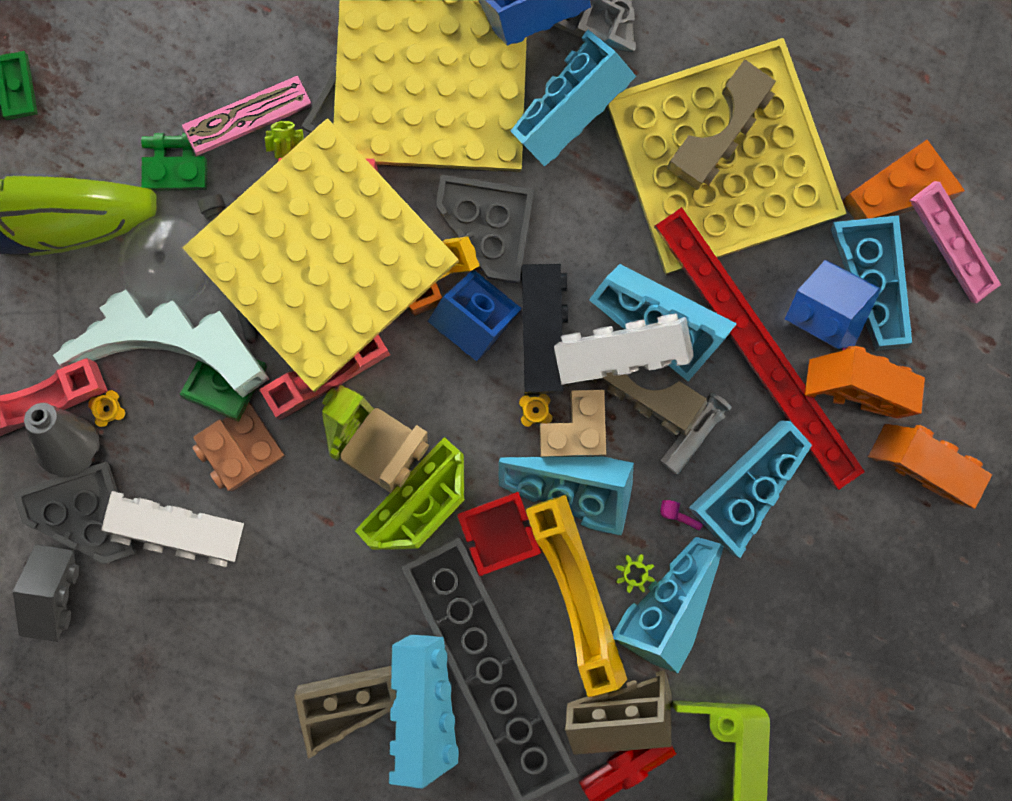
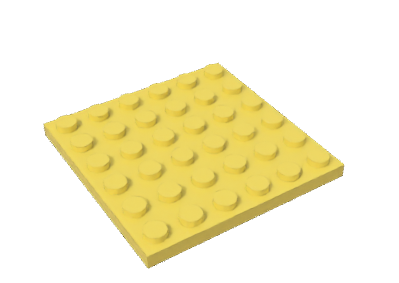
M340 0L333 125L365 159H375L377 165L521 172L523 144L511 133V129L524 114L527 37L520 43L507 46L494 33L478 0Z
M784 38L625 89L607 105L665 275L683 270V268L654 226L681 207L717 258L844 217L847 214ZM745 59L776 81L771 89V92L775 95L764 110L758 107L752 115L757 120L748 133L744 135L740 132L734 142L738 146L729 159L725 160L722 157L715 167L720 171L708 186L703 183L696 190L667 169L668 164L689 135L701 138L711 137L720 133L728 126L730 112L722 92L727 82Z
M328 118L182 247L313 392L317 391L459 262V259Z

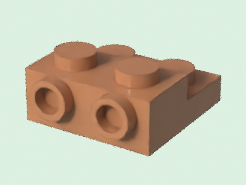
M248 403L239 422L228 417L223 420L219 419L193 437L197 443L193 446V450L203 463L208 460L212 465L214 471L210 475L220 489L226 487L228 491L232 492L286 456L251 403Z

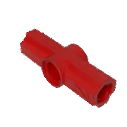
M672 745L671 747L618 751L606 761L607 764L578 782L589 801H604L622 789L627 790L634 787L649 775L648 772L673 758L677 753Z

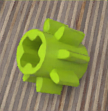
M290 121L273 123L271 131H266V137H264L266 151H274L276 159L283 158L304 139L303 130H295V124Z
M642 554L637 557L636 561H632L629 555H625L627 563L624 567L620 565L615 566L617 570L622 571V577L618 578L616 583L625 581L628 584L626 587V592L628 593L632 591L633 586H638L642 593L645 592L643 584L646 581H655V579L648 576V570L652 569L654 565L648 564L645 566L642 563ZM631 565L635 568H642L643 573L639 575L640 581L638 582L627 578V574L631 572Z

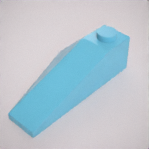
M603 456L501 457L499 459L500 487L513 493L519 492L521 497L532 502L538 500L544 502L566 495L572 515L582 520L581 525L597 531L622 535L633 485V462Z
M695 537L670 563V571L658 583L656 581L651 583L648 587L650 592L639 604L633 603L626 610L613 633L615 642L653 665L679 673L694 645L724 546L721 543Z

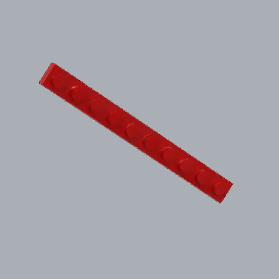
M681 207L654 226L711 310L737 323L729 333V336L787 420L791 421L812 444L809 452L834 488L840 490L865 472L817 401L813 397L805 396V384L684 209Z

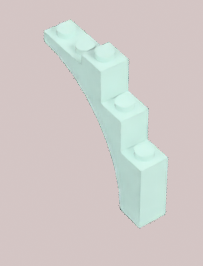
M126 289L123 292L110 296L106 304L100 307V310L106 317L105 319L92 323L85 333L76 339L65 342L60 350L53 355L57 363L63 368L85 358L94 361L114 353L137 349L176 352L188 355L212 367L243 398L269 380V377L232 324L220 311L205 316L199 322V325L194 327L184 311L171 300L169 303L157 306L153 310L152 315L148 317L138 300Z

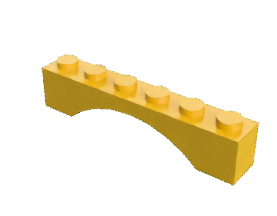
M563 495L537 503L525 510L535 540L545 554L562 592L573 631L577 665L587 696L589 698L618 690L628 679L567 497Z

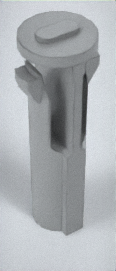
M710 392L707 406L686 436L681 433L660 460L665 467L676 475L688 463L716 423L725 418V411H730L732 408L725 399L713 392Z

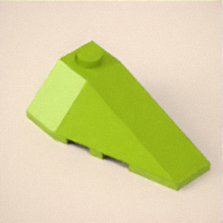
M342 385L337 390L332 388L322 401V404L325 405L322 410L329 456L336 461H339L343 449L368 414L374 409L364 397Z

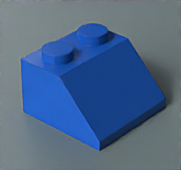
M824 260L797 290L785 320L838 349L855 346L881 288L828 260Z
M473 269L443 296L427 322L460 347L463 352L478 361L497 341L522 308Z

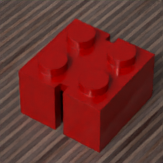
M519 492L457 514L466 541L474 540L476 546L469 549L479 576L541 554L531 526L525 528L522 522L527 521L528 516Z

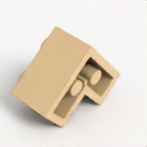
M573 390L570 394L571 423L540 424L539 426L540 457H604L606 455L604 390Z

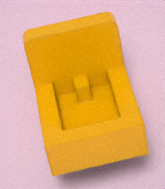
M468 236L442 241L459 259V262L441 278L450 273L471 271L480 266L475 248Z

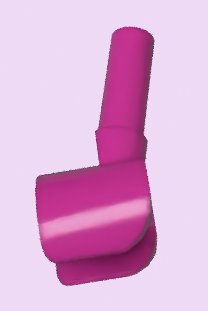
M671 500L662 501L660 509L662 517L677 520L698 531L701 530L702 523L679 513V502Z

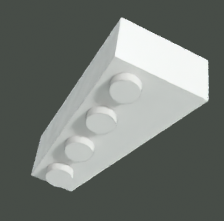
M677 313L657 317L658 323L645 325V320H638L626 323V329L613 331V327L608 326L593 330V336L581 338L580 332L561 336L562 342L554 345L561 383L568 384L606 377V373L613 372V375L629 374L638 371L641 366H645V369L649 370L660 369L672 364V360L677 361V366L689 364L694 354L686 317L678 319Z
M112 491L102 531L112 535L111 542L130 546L131 540L144 543L143 549L162 553L164 547L176 550L175 556L195 560L196 555L209 557L207 562L209 564L227 567L228 562L235 563L244 523L204 513L197 515L193 514L190 510L175 506L162 507L158 503L143 498L127 499L123 498L122 493Z

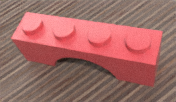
M378 334L315 392L311 390L295 371L282 375L259 390L275 417L282 420L328 393L332 388L338 387L390 356V353Z
M88 358L82 359L56 370L54 375L41 383L17 392L0 395V436L24 427L25 414L35 404L48 403L65 410L92 397L106 393L108 390L97 362Z

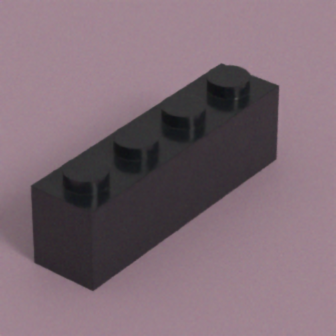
M522 264L524 395L563 394L564 387L569 386V383H561L554 345L562 342V323H568V304H562L561 292H567V272L561 273V264Z

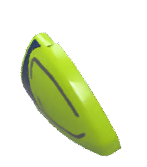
M7 176L0 180V254L28 253L31 256H40L89 247L113 239L151 220L156 214L157 195L151 189L113 182L62 177Z

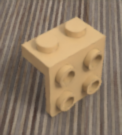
M374 408L341 452V460L391 493L396 486L401 487L410 475L411 471L409 468L415 459L419 461L429 447L427 431L418 425L411 430L379 408Z

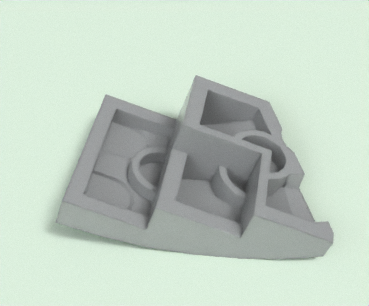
M590 0L591 8L582 11L574 18H567L554 24V26L579 37H582L587 30H590L609 47L629 53H633L636 49L633 33L635 17L632 0Z

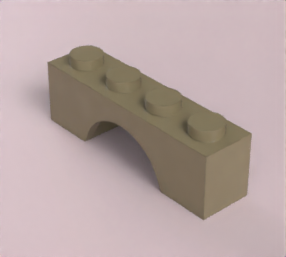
M744 59L722 92L730 112L728 126L720 133L711 137L701 138L689 135L670 160L667 169L696 190L703 183L709 186L720 171L715 167L722 157L725 160L729 159L738 146L734 142L740 132L746 135L757 120L752 116L757 108L760 107L764 110L775 94L771 92V89L776 81Z
M613 372L606 373V377L589 380L594 384L599 380L607 385L606 391L620 401H623L624 398L629 399L635 403L633 408L643 416L650 418L651 415H654L662 421L660 426L675 436L679 432L687 436L707 406V398L680 381L662 390H649L635 384L627 374L613 375Z

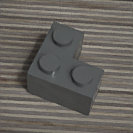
M35 544L13 590L19 636L58 642L62 630H67L69 627L71 611L67 610L66 606L69 587L71 583H76L79 574V565L75 564L74 550Z

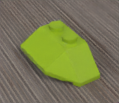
M444 437L410 472L405 483L401 487L397 486L358 526L355 532L372 550L418 549L464 501V454Z

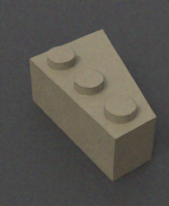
M392 666L297 686L294 697L308 759L332 743H337L344 739L346 735L356 729L363 728L391 711V707H393L397 697V690L391 689Z
M665 670L656 672L655 678L638 684L636 680L627 682V687L609 694L603 693L589 698L585 697L568 703L565 731L573 754L671 747L672 694Z

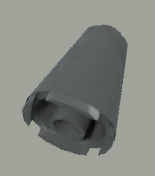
M48 403L35 404L25 414V428L36 459L45 471L59 477H70L78 475L89 468L93 462L91 459L100 447L99 435L89 421Z

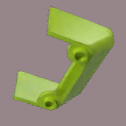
M672 700V708L676 712L710 714L709 727L711 733L720 741L735 742L732 801H767L770 719L767 712L757 705Z

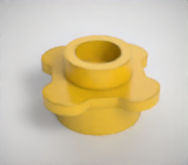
M110 390L107 391L106 395H101L97 398L92 397L89 400L88 407L95 417V424L97 426L105 427L108 422L115 419L122 420L125 417V410L120 407L118 402L119 394ZM105 406H109L108 412L104 411Z
M540 394L539 397L531 398L527 395L521 397L519 405L523 410L521 423L526 427H530L535 423H550L552 421V415L549 413L548 407L551 401L550 397L546 394ZM534 407L539 409L538 413L533 412Z

